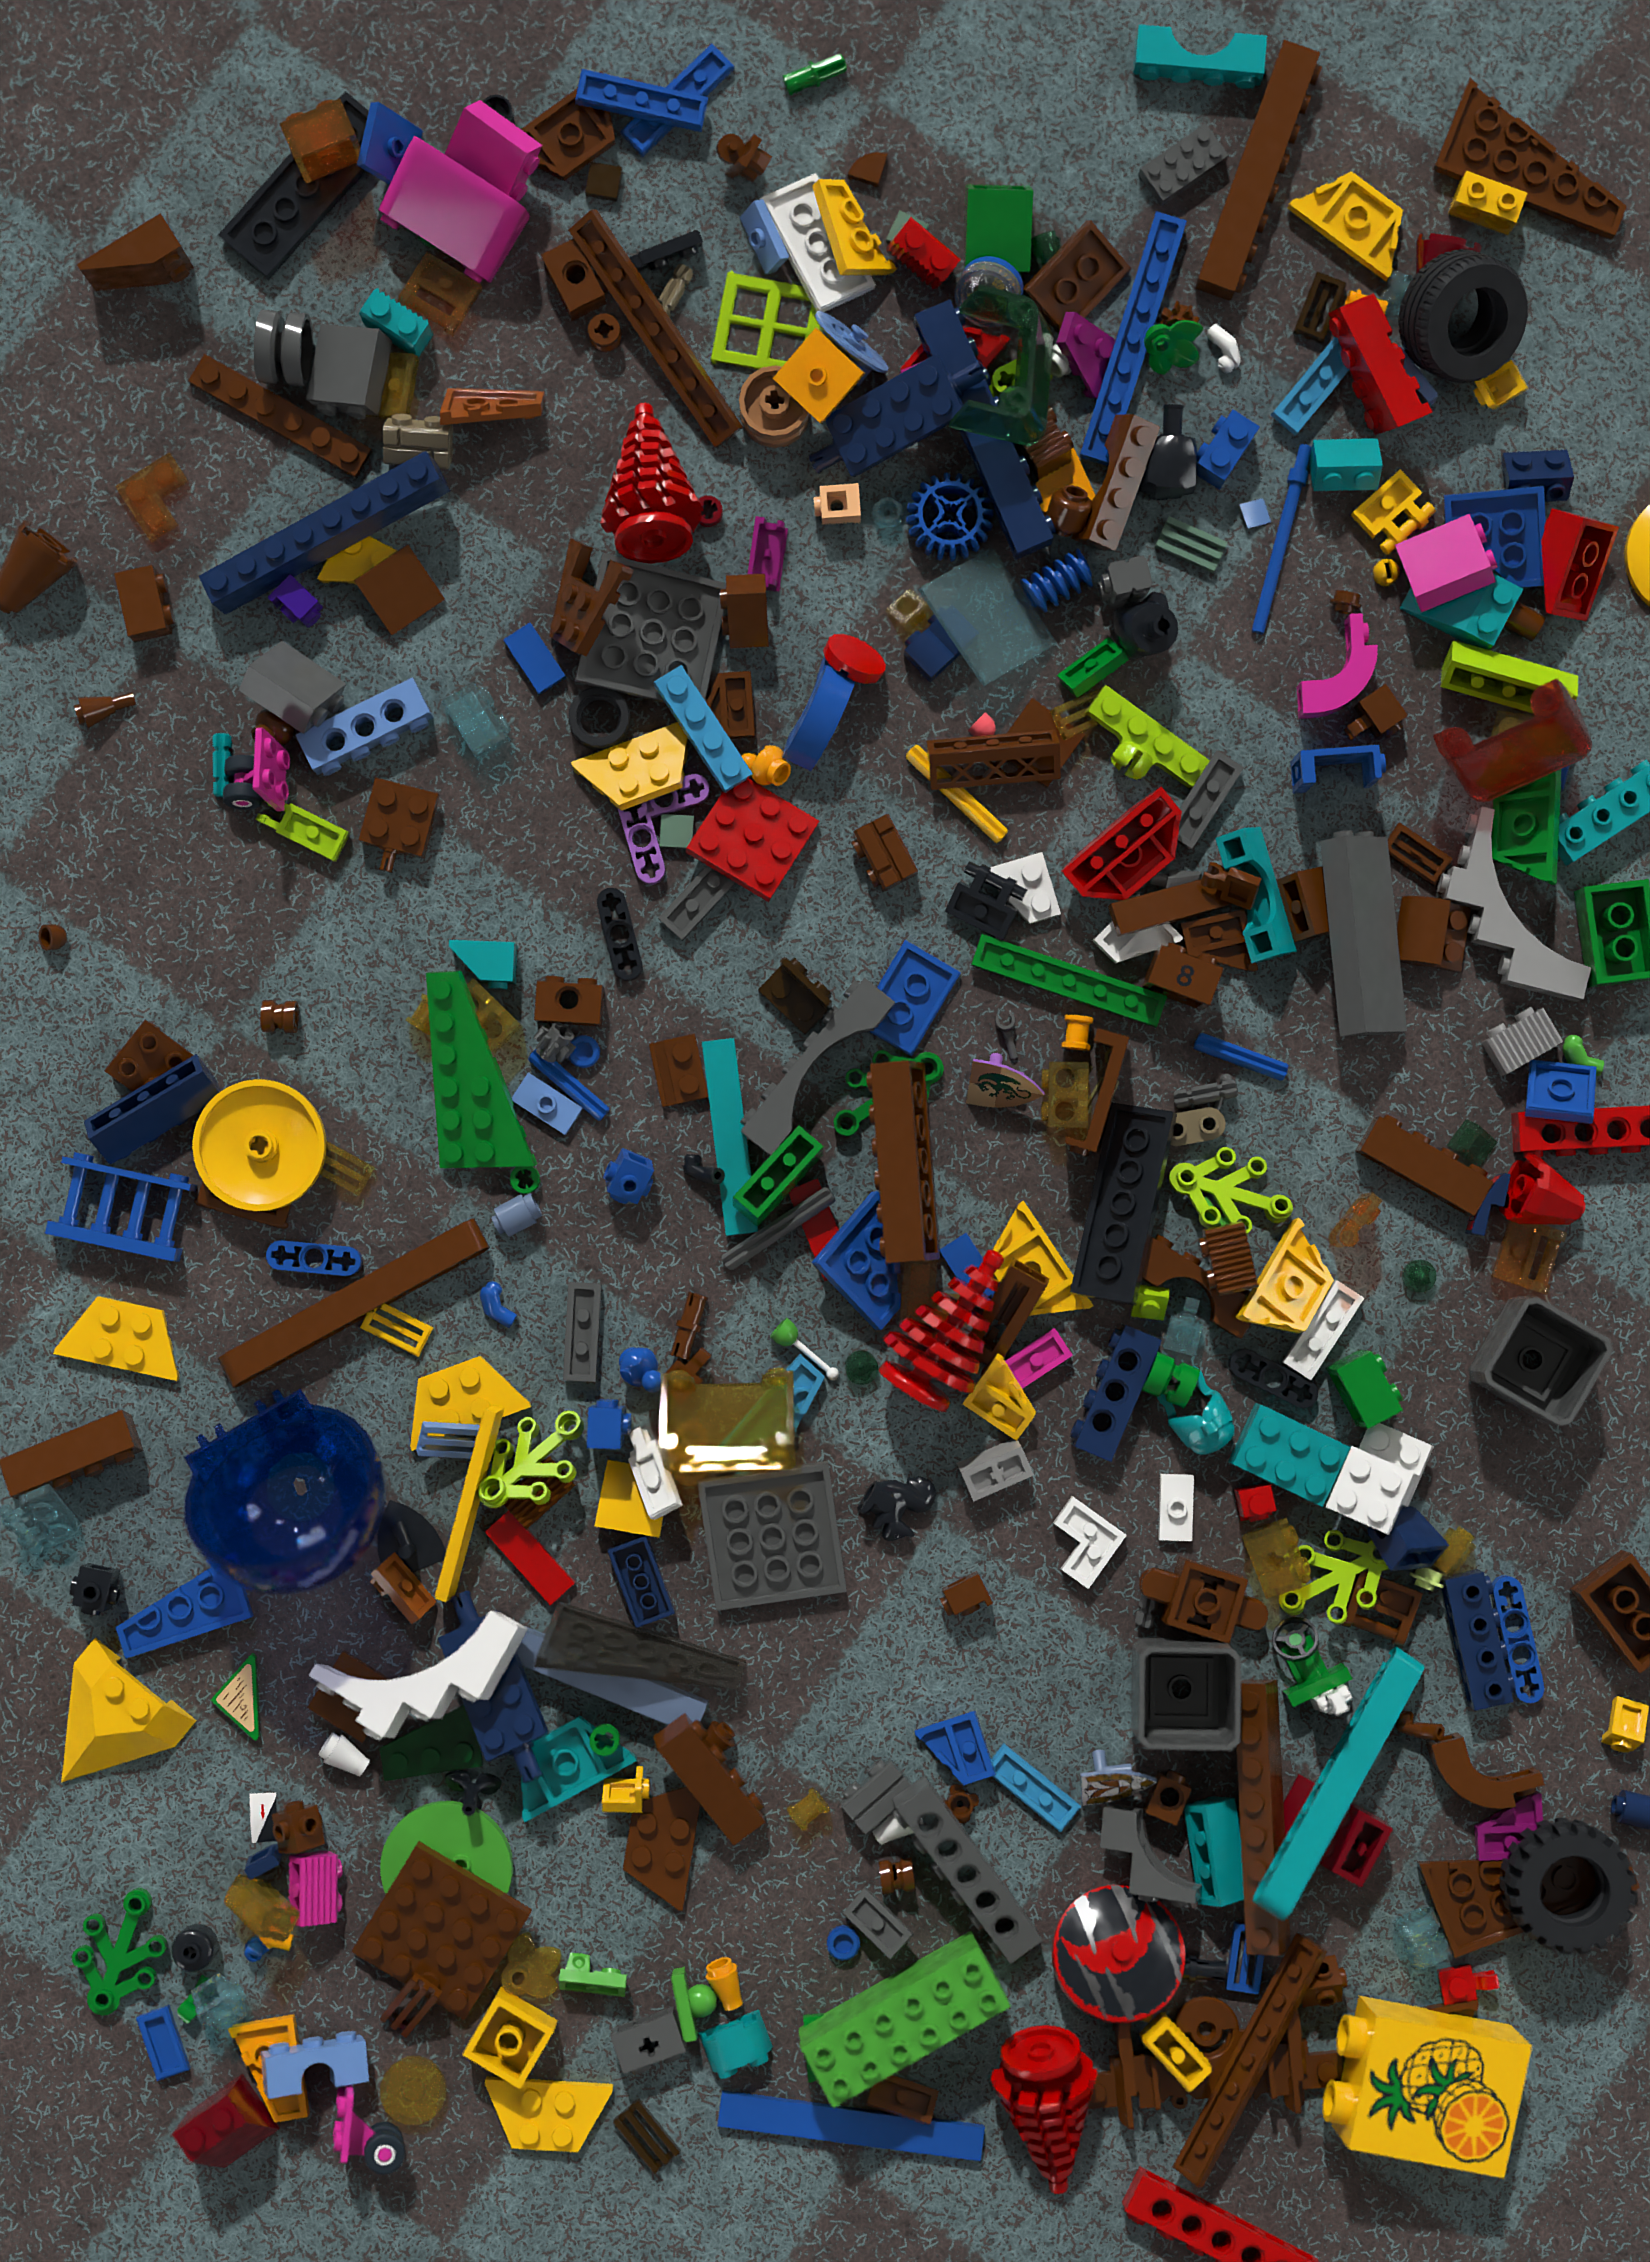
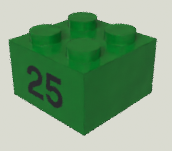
M1358 1350L1326 1367L1356 1426L1369 1429L1403 1411L1399 1403L1403 1401L1401 1393L1394 1383L1389 1385L1384 1375L1387 1372V1368L1379 1354L1373 1355L1372 1351Z

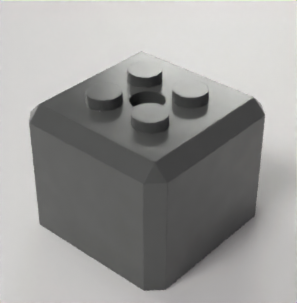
M1519 1296L1507 1301L1468 1371L1472 1382L1540 1422L1563 1426L1573 1422L1612 1354L1613 1348L1609 1338L1539 1297ZM1528 1350H1534L1539 1356L1537 1366L1532 1369H1528L1522 1360L1524 1353Z
M1140 1638L1132 1645L1131 1730L1147 1749L1232 1750L1240 1743L1241 1657L1231 1646L1216 1639ZM1179 1679L1187 1680L1190 1685L1189 1692L1183 1697H1177L1172 1693V1685Z

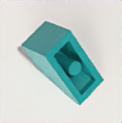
M449 940V947L480 981L488 983V989L507 990L508 984H516L517 945L515 942Z

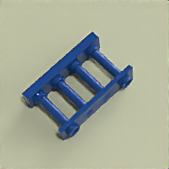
M74 1152L73 1158L62 1157L61 1163L73 1165L74 1171L64 1214L59 1217L58 1222H47L45 1234L180 1262L183 1249L174 1247L175 1241L172 1238L183 1189L195 1192L197 1189V1185L188 1183L190 1177L170 1173L169 1179L97 1164L93 1163L94 1156ZM88 1169L106 1172L96 1221L91 1223L90 1229L78 1226L79 1220L76 1219ZM119 1176L138 1179L128 1228L123 1230L122 1236L110 1233L111 1227L108 1226ZM151 1183L170 1186L159 1237H155L154 1243L142 1240L143 1234L140 1233Z

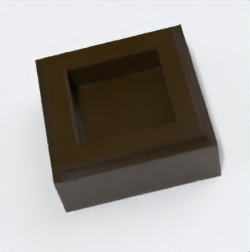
M590 162L585 190L586 197L617 202L623 168Z

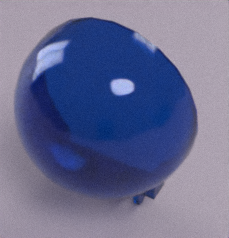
M277 1389L272 1392L275 1404L267 1408L261 1400H258L254 1405L259 1413L238 1426L225 1432L220 1423L214 1426L217 1438L210 1442L202 1434L195 1437L200 1448L184 1457L193 1473L185 1496L184 1521L194 1547L218 1574L244 1589L269 1595H292L316 1590L337 1580L353 1568L368 1551L380 1529L386 1505V1481L384 1466L372 1438L354 1418L337 1409L310 1404L301 1389L285 1398ZM296 1478L304 1479L307 1492L304 1495H298L293 1484Z

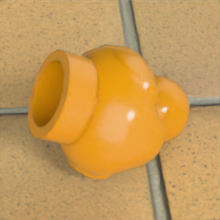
M767 745L757 756L752 753L742 755V758L753 773L752 779L759 785L773 784L780 786L790 776L791 765L786 762V759L782 758L783 751L777 746Z

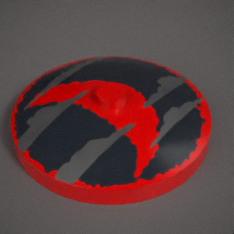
M1126 1885L1098 1887L1077 1898L1059 1919L1053 1935L1051 1951L1055 1976L1068 1999L1078 2009L1095 2019L1119 2024L1145 2019L1164 2007L1178 1989L1185 1967L1183 1937L1170 1911L1159 1900L1158 1902L1139 1900L1137 1894L1129 1893L1130 1886Z

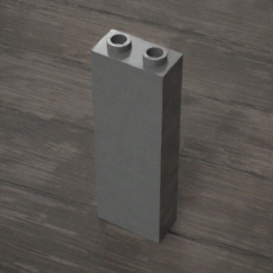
M1351 830L1334 832L1332 839L1320 841L1340 1036H1374L1406 1032L1407 1023L1388 838L1374 837V832L1372 831L1355 833L1354 836Z

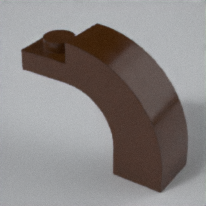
M1457 1732L1444 1735V1738L1440 1741L1425 1740L1431 1762L1442 1780L1456 1793L1474 1804L1497 1809L1516 1807L1513 1793H1516L1517 1796L1530 1795L1536 1792V1787L1545 1785L1542 1773L1535 1767L1501 1776H1487L1477 1772L1469 1759L1464 1737Z

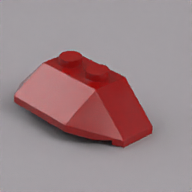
M1162 787L1157 788L1128 809L1082 848L1061 870L1062 874L1082 897L1113 900L1128 899L1175 859L1182 811Z

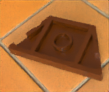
M577 89L521 128L522 131L542 145L538 154L540 162L537 168L562 181H566L616 144L610 112L575 104Z
M686 1786L663 1792L660 1795L649 1797V1799H643L642 1813L632 1812L623 1864L624 1871L677 1910L682 1911L700 1810V1803Z

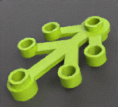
M1229 1147L1220 1148L1215 1157L1197 1166L1190 1163L1177 1164L1169 1174V1183L1172 1189L1179 1194L1189 1197L1199 1214L1201 1225L1206 1228L1215 1227L1221 1218V1214L1216 1207L1208 1205L1201 1191L1214 1196L1229 1223L1244 1222L1246 1235L1252 1229V1222L1248 1217L1240 1214L1233 1201L1264 1210L1267 1219L1273 1223L1285 1222L1293 1211L1292 1202L1284 1195H1274L1270 1198L1236 1187L1251 1178L1258 1179L1263 1176L1267 1170V1163L1261 1157L1251 1158L1245 1167L1217 1181L1205 1178V1176L1219 1168L1228 1169L1233 1165L1236 1160V1154ZM1220 1154H1228L1230 1162H1223ZM1258 1163L1261 1166V1171H1254L1251 1164ZM1181 1174H1188L1191 1177V1182L1183 1181ZM1275 1203H1282L1285 1206V1211H1279L1275 1207ZM1205 1213L1213 1214L1215 1221H1208L1205 1218Z
M562 1412L555 1421L556 1431L531 1452L532 1439L539 1434L540 1428L531 1417L521 1419L517 1425L519 1437L514 1467L507 1473H505L506 1461L513 1456L514 1447L507 1439L501 1438L496 1440L491 1474L479 1484L478 1497L480 1501L488 1508H498L504 1505L508 1499H532L535 1504L542 1505L548 1502L551 1497L549 1488L543 1482H535L531 1486L514 1484L522 1477H557L563 1483L571 1482L576 1476V1469L571 1462L567 1460H562L558 1463L540 1462L564 1441L574 1440L582 1435L584 1422L576 1412ZM527 1425H533L530 1431L524 1432ZM571 1425H576L573 1430L568 1431ZM503 1446H507V1450L499 1454V1450ZM569 1468V1472L566 1475H561L563 1469ZM500 1489L495 1496H492L493 1491ZM544 1489L540 1497H535L537 1491Z
M1330 1530L1324 1537L1325 1545L1329 1550L1339 1551L1342 1549L1361 1557L1349 1563L1316 1553L1308 1545L1298 1547L1295 1552V1558L1301 1566L1307 1567L1312 1565L1332 1572L1300 1589L1295 1587L1284 1589L1280 1593L1279 1604L1286 1614L1298 1615L1305 1609L1306 1601L1339 1584L1334 1603L1327 1609V1616L1331 1623L1340 1625L1348 1617L1346 1608L1356 1575L1369 1569L1365 1586L1358 1591L1356 1600L1361 1608L1371 1609L1377 1603L1376 1591L1382 1571L1389 1568L1383 1559L1378 1560L1373 1556L1377 1548L1372 1540L1366 1544L1346 1538L1338 1530ZM1333 1535L1341 1538L1337 1546H1332L1328 1543L1329 1538ZM1308 1550L1312 1554L1310 1560H1300V1552ZM1364 1593H1369L1373 1596L1370 1604H1363L1360 1601ZM1291 1594L1298 1597V1602L1293 1606L1286 1603L1287 1596ZM1336 1608L1344 1612L1343 1617L1338 1620L1331 1617V1612Z

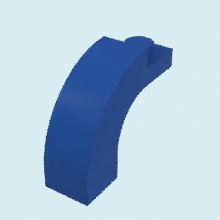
M825 657L821 662L810 699L801 717L789 734L782 758L809 771H812L827 747L843 715L855 681L847 677L848 672L843 669L840 672L836 671L826 661Z

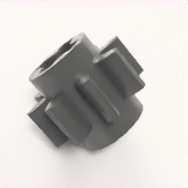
M548 1022L545 1027L541 1026L533 1037L539 1042L536 1046V1052L542 1059L553 1063L556 1060L562 1062L565 1058L568 1059L576 1048L570 1043L574 1038L573 1032L566 1025L555 1022L553 1025Z

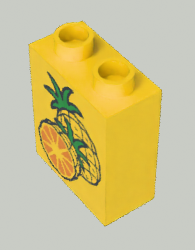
M1359 1996L1355 2016L1343 2015L1338 2026L1337 2052L1340 2056L1346 2058L1341 2082L1330 2080L1325 2088L1322 2107L1324 2120L1332 2123L1333 2129L1347 2148L1351 2150L1504 2178L1532 2045L1510 2024L1453 2013L1446 2014L1427 2010V2008Z

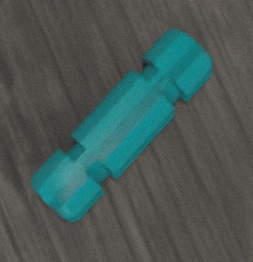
M217 733L213 735V747L215 749L213 752V778L216 779V782H213V794L216 797L223 798V788L230 784V776L224 773L225 760L232 756V753L229 751L232 748V737L226 733Z

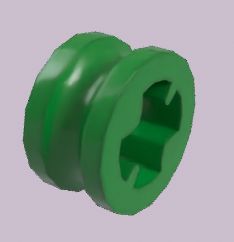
M533 1166L515 1167L510 1176V1183L517 1192L529 1194L539 1187L540 1174ZM525 1170H530L532 1172L530 1178L534 1180V1183L531 1187L526 1185V1189H523L519 1186L520 1180L516 1178L517 1174L520 1171L525 1174Z
M610 1724L598 1725L590 1736L591 1749L600 1756H608L614 1753L620 1743L618 1730ZM606 1732L611 1733L613 1736H611L610 1741H614V1744L612 1746L606 1744L603 1748L597 1744L600 1739H596V1735L598 1733L604 1735Z

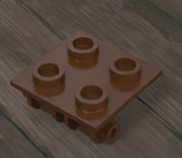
M145 1019L104 1071L131 1091H135L194 1055L163 1033L154 1023H150Z

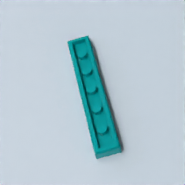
M734 1038L702 1042L717 1168H721L725 1173L723 1182L719 1184L726 1236L755 1233L758 1231V1227L733 1206V1196L751 1177L747 1137L741 1133L744 1125L740 1121L744 1117L735 1040Z

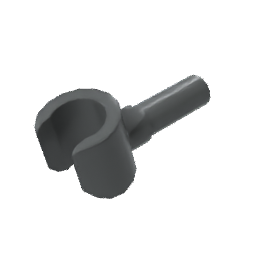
M1009 1012L1011 1024L1008 1026L1001 1025L997 1015L995 1026L998 1031L1003 1033L1009 1057L1013 1059L1018 1057L1012 1032L1015 1025V1017Z

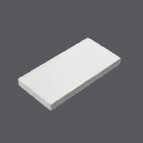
M815 173L760 197V199H763L788 252V259L816 312H825L873 290L876 284L871 275L839 274L812 185L819 180Z

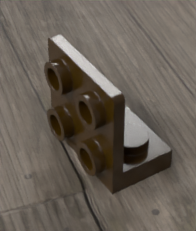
M784 956L780 960V967L758 991L806 1035L832 1008V1001L830 1000L832 993L818 980L813 984L806 977L808 970L796 958L789 961Z

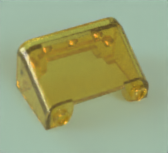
M772 1368L762 1375L761 1383L696 1384L695 1379L686 1371L675 1370L668 1374H661L659 1448L663 1467L672 1473L761 1472L794 1468L796 1465L793 1370L787 1371L783 1368Z

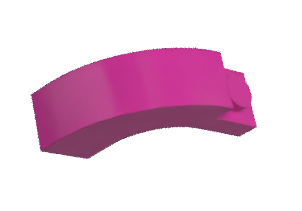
M1363 613L1349 614L1344 620L1346 661L1342 671L1332 678L1301 681L1297 686L1298 719L1318 718L1335 713L1347 706L1367 685L1376 665L1378 645L1364 644L1369 640L1368 623H1363Z

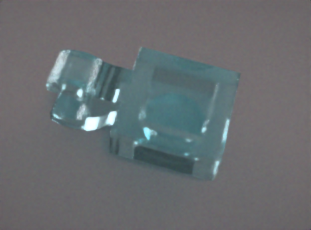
M1189 1296L1184 1297L1180 1318L1170 1316L1162 1348L1196 1356L1203 1329V1324L1194 1322L1200 1300Z

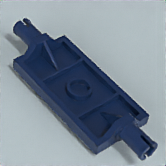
M935 354L834 411L825 420L833 437V443L809 455L810 462L814 461L813 468L820 474L823 470L843 460L850 475L855 478L967 415V412L961 400V397L964 396L963 392L988 379L987 373L983 372L984 367L982 363L977 360L970 366L953 374L952 372L949 373L945 368L940 355Z
M470 1591L461 1592L459 1597L455 1595L450 1599L461 1625L458 1629L437 1638L445 1659L455 1653L475 1634L487 1616L479 1617ZM515 1652L489 1700L477 1699L476 1702H472L461 1695L460 1697L486 1762H491L508 1754L510 1757L513 1756L523 1779V1784L533 1781L535 1777L538 1779L543 1776L532 1748L536 1740L550 1733L518 1654Z

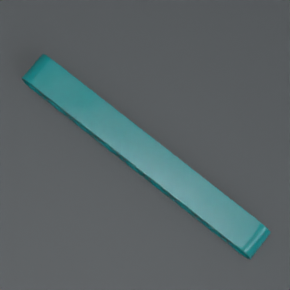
M1396 1646L1388 1653L1391 1656L1387 1663L1383 1661L1253 1896L1255 1904L1281 1921L1289 1916L1424 1671V1664Z

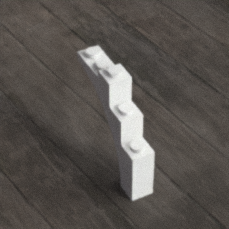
M490 1611L475 1634L455 1653L437 1665L412 1676L391 1680H366L349 1676L335 1668L322 1664H315L309 1676L318 1681L316 1687L330 1695H334L335 1692L345 1698L343 1703L346 1706L360 1712L356 1721L365 1726L363 1731L367 1735L377 1740H381L382 1737L395 1738L409 1711L424 1721H428L429 1718L442 1719L457 1691L458 1694L472 1702H476L477 1699L489 1700L528 1628L501 1612Z

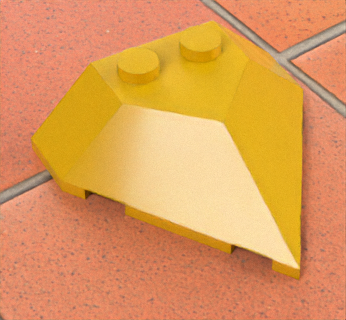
M96 1637L73 1665L61 1783L176 1747L197 1721L174 1701L170 1700L165 1703L120 1666L117 1662L121 1658Z

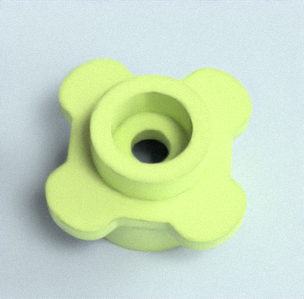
M1418 1568L1415 1573L1410 1572L1409 1574L1416 1578L1415 1585L1430 1591H1434L1435 1586L1444 1588V1585L1440 1584L1443 1574L1429 1568Z

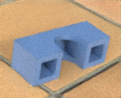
M355 2031L340 2032L336 2034L335 2039L324 2041L322 2037H310L303 2039V2044L289 2046L287 2042L269 2045V2050L261 2051L263 2087L268 2099L302 2093V2075L306 2068L314 2063H324L329 2066L330 2079L335 2087L369 2081L366 2041L361 2035H356Z

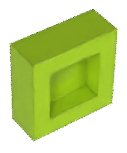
M1140 1285L1136 1306L1132 1305L1131 1317L1164 1321L1169 1301V1288Z

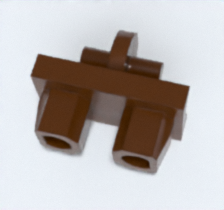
M735 134L724 135L717 143V154L723 162L733 164L724 175L734 179L740 174L750 182H754L758 175L761 176L772 156L758 148L762 139L753 134L744 143Z

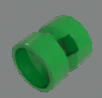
M1157 1352L1142 1391L1156 1397L1163 1394L1167 1402L1184 1408L1194 1391L1200 1369L1183 1362L1176 1365L1174 1358ZM1172 1376L1177 1379L1175 1384L1169 1383Z

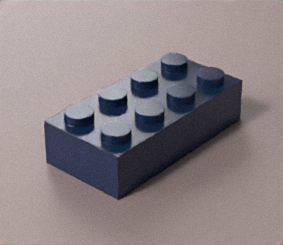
M640 1536L607 1550L636 1628L675 1614L673 1602L648 1536Z

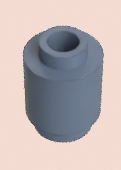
M529 1193L525 1196L520 1194L494 1208L496 1215L491 1217L500 1235L506 1232L508 1237H511L537 1223L536 1219L543 1215L534 1197Z

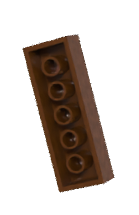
M911 1060L870 1064L871 1072H867V1087L870 1092L872 1091L873 1105L869 1107V1117L871 1124H875L876 1138L872 1139L873 1156L878 1159V1171H875L874 1182L876 1190H880L881 1204L877 1205V1218L879 1223L883 1224L884 1236L880 1238L879 1242L881 1256L885 1257L886 1263L940 1259L925 1064Z

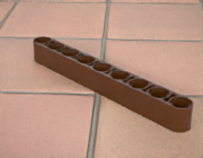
M475 1218L467 1220L221 1355L218 1360L232 1387L242 1386L361 1321L368 1312H375V1308H377L376 1312L381 1310L382 1304L390 1305L487 1251L490 1246Z

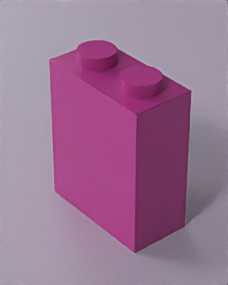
M479 100L464 107L445 155L519 202L527 191L528 186L525 183L529 175L536 170L540 162L538 154L542 145Z
M1470 514L1395 544L1421 612L1496 582L1492 571L1498 568L1491 549L1484 550L1482 543L1487 542L1481 523L1474 525Z

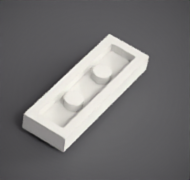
M1334 1280L1306 1331L1299 1334L1282 1363L1303 1377L1312 1380L1364 1298L1338 1280Z

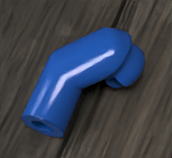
M490 1281L485 1287H482L479 1295L484 1313L498 1323L510 1328L517 1314L501 1305L499 1296L501 1295L502 1287L497 1282Z

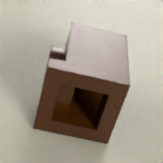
M977 1571L943 1587L942 1590L945 1596L939 1598L948 1616L962 1613L963 1617L979 1610L981 1608L979 1603L985 1601L987 1606L993 1604Z

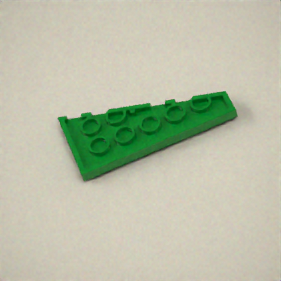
M462 971L426 973L440 1168L537 1165L535 1156L531 1154L525 1139L527 1136L522 1125L520 1126L515 1114L514 1103L496 1057H493L487 1043L489 1039L485 1029H482L476 1015V1006Z

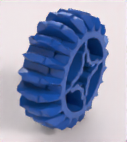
M944 473L943 482H940L938 477L934 475L931 477L932 487L922 482L920 484L922 493L915 491L912 493L911 498L916 503H908L907 511L912 514L906 517V524L915 525L909 529V535L911 537L920 535L915 541L917 547H921L925 543L928 544L925 550L926 555L929 556L934 549H937L938 560L943 559L944 552H949L950 561H955L956 551H960L964 559L967 558L969 554L967 546L972 551L977 552L980 548L977 540L986 542L988 535L984 531L992 529L993 524L987 519L993 517V510L986 509L991 501L989 497L980 498L984 493V488L980 486L972 490L974 479L970 478L966 484L961 483L962 474L960 473L956 475L955 481H950L949 473ZM952 493L962 497L951 502L938 495ZM930 501L934 506L933 510L936 512L937 518L933 521L932 526L927 528L923 519V511ZM972 505L976 514V524L969 532L966 529V523L962 516ZM946 511H949V515L951 511L956 513L954 522H951L950 519L949 522L943 521ZM948 531L955 534L957 538L959 536L961 538L945 540L937 536Z

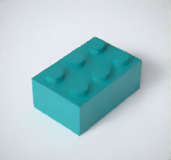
M1255 1403L1228 1462L1323 1507L1351 1447L1268 1407Z

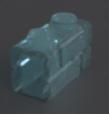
M472 682L445 698L442 704L477 761H480L510 743L511 740L507 733L512 731L503 714L496 717L490 706L495 702L487 688L484 686L479 689L476 683Z

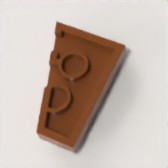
M447 388L440 410V425L514 418L532 419L536 416H542L544 391Z

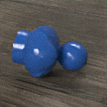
M631 1347L623 1351L619 1358L620 1375L623 1380L635 1387L643 1386L644 1390L650 1393L660 1391L664 1385V1378L658 1372V1361L655 1354L648 1348Z

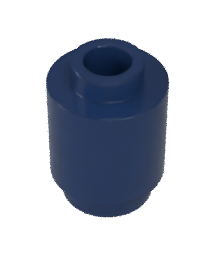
M1621 1790L1619 1795H1614L1612 1799L1611 1814L1615 1815L1617 1823L1650 1830V1796Z

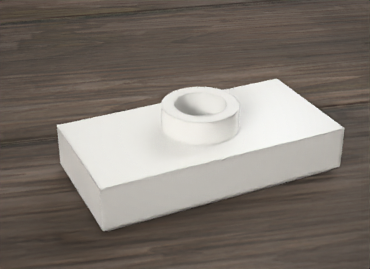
M1160 1474L1158 1540L1192 1541L1194 1475Z

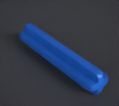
M1199 1033L1196 1037L1194 1049L1277 1080H1283L1287 1074V1063L1205 1033Z
M536 1049L530 1054L528 1060L596 1120H602L609 1112V1107L559 1063L556 1061L553 1063L545 1061L538 1055Z

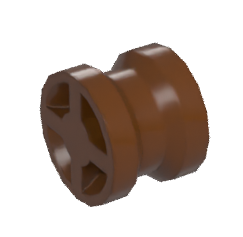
M598 314L590 320L588 334L592 346L601 352L615 350L621 342L620 326L615 317L609 314Z

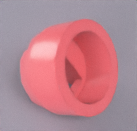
M985 712L969 728L968 732L972 736L994 735L996 730L994 720Z

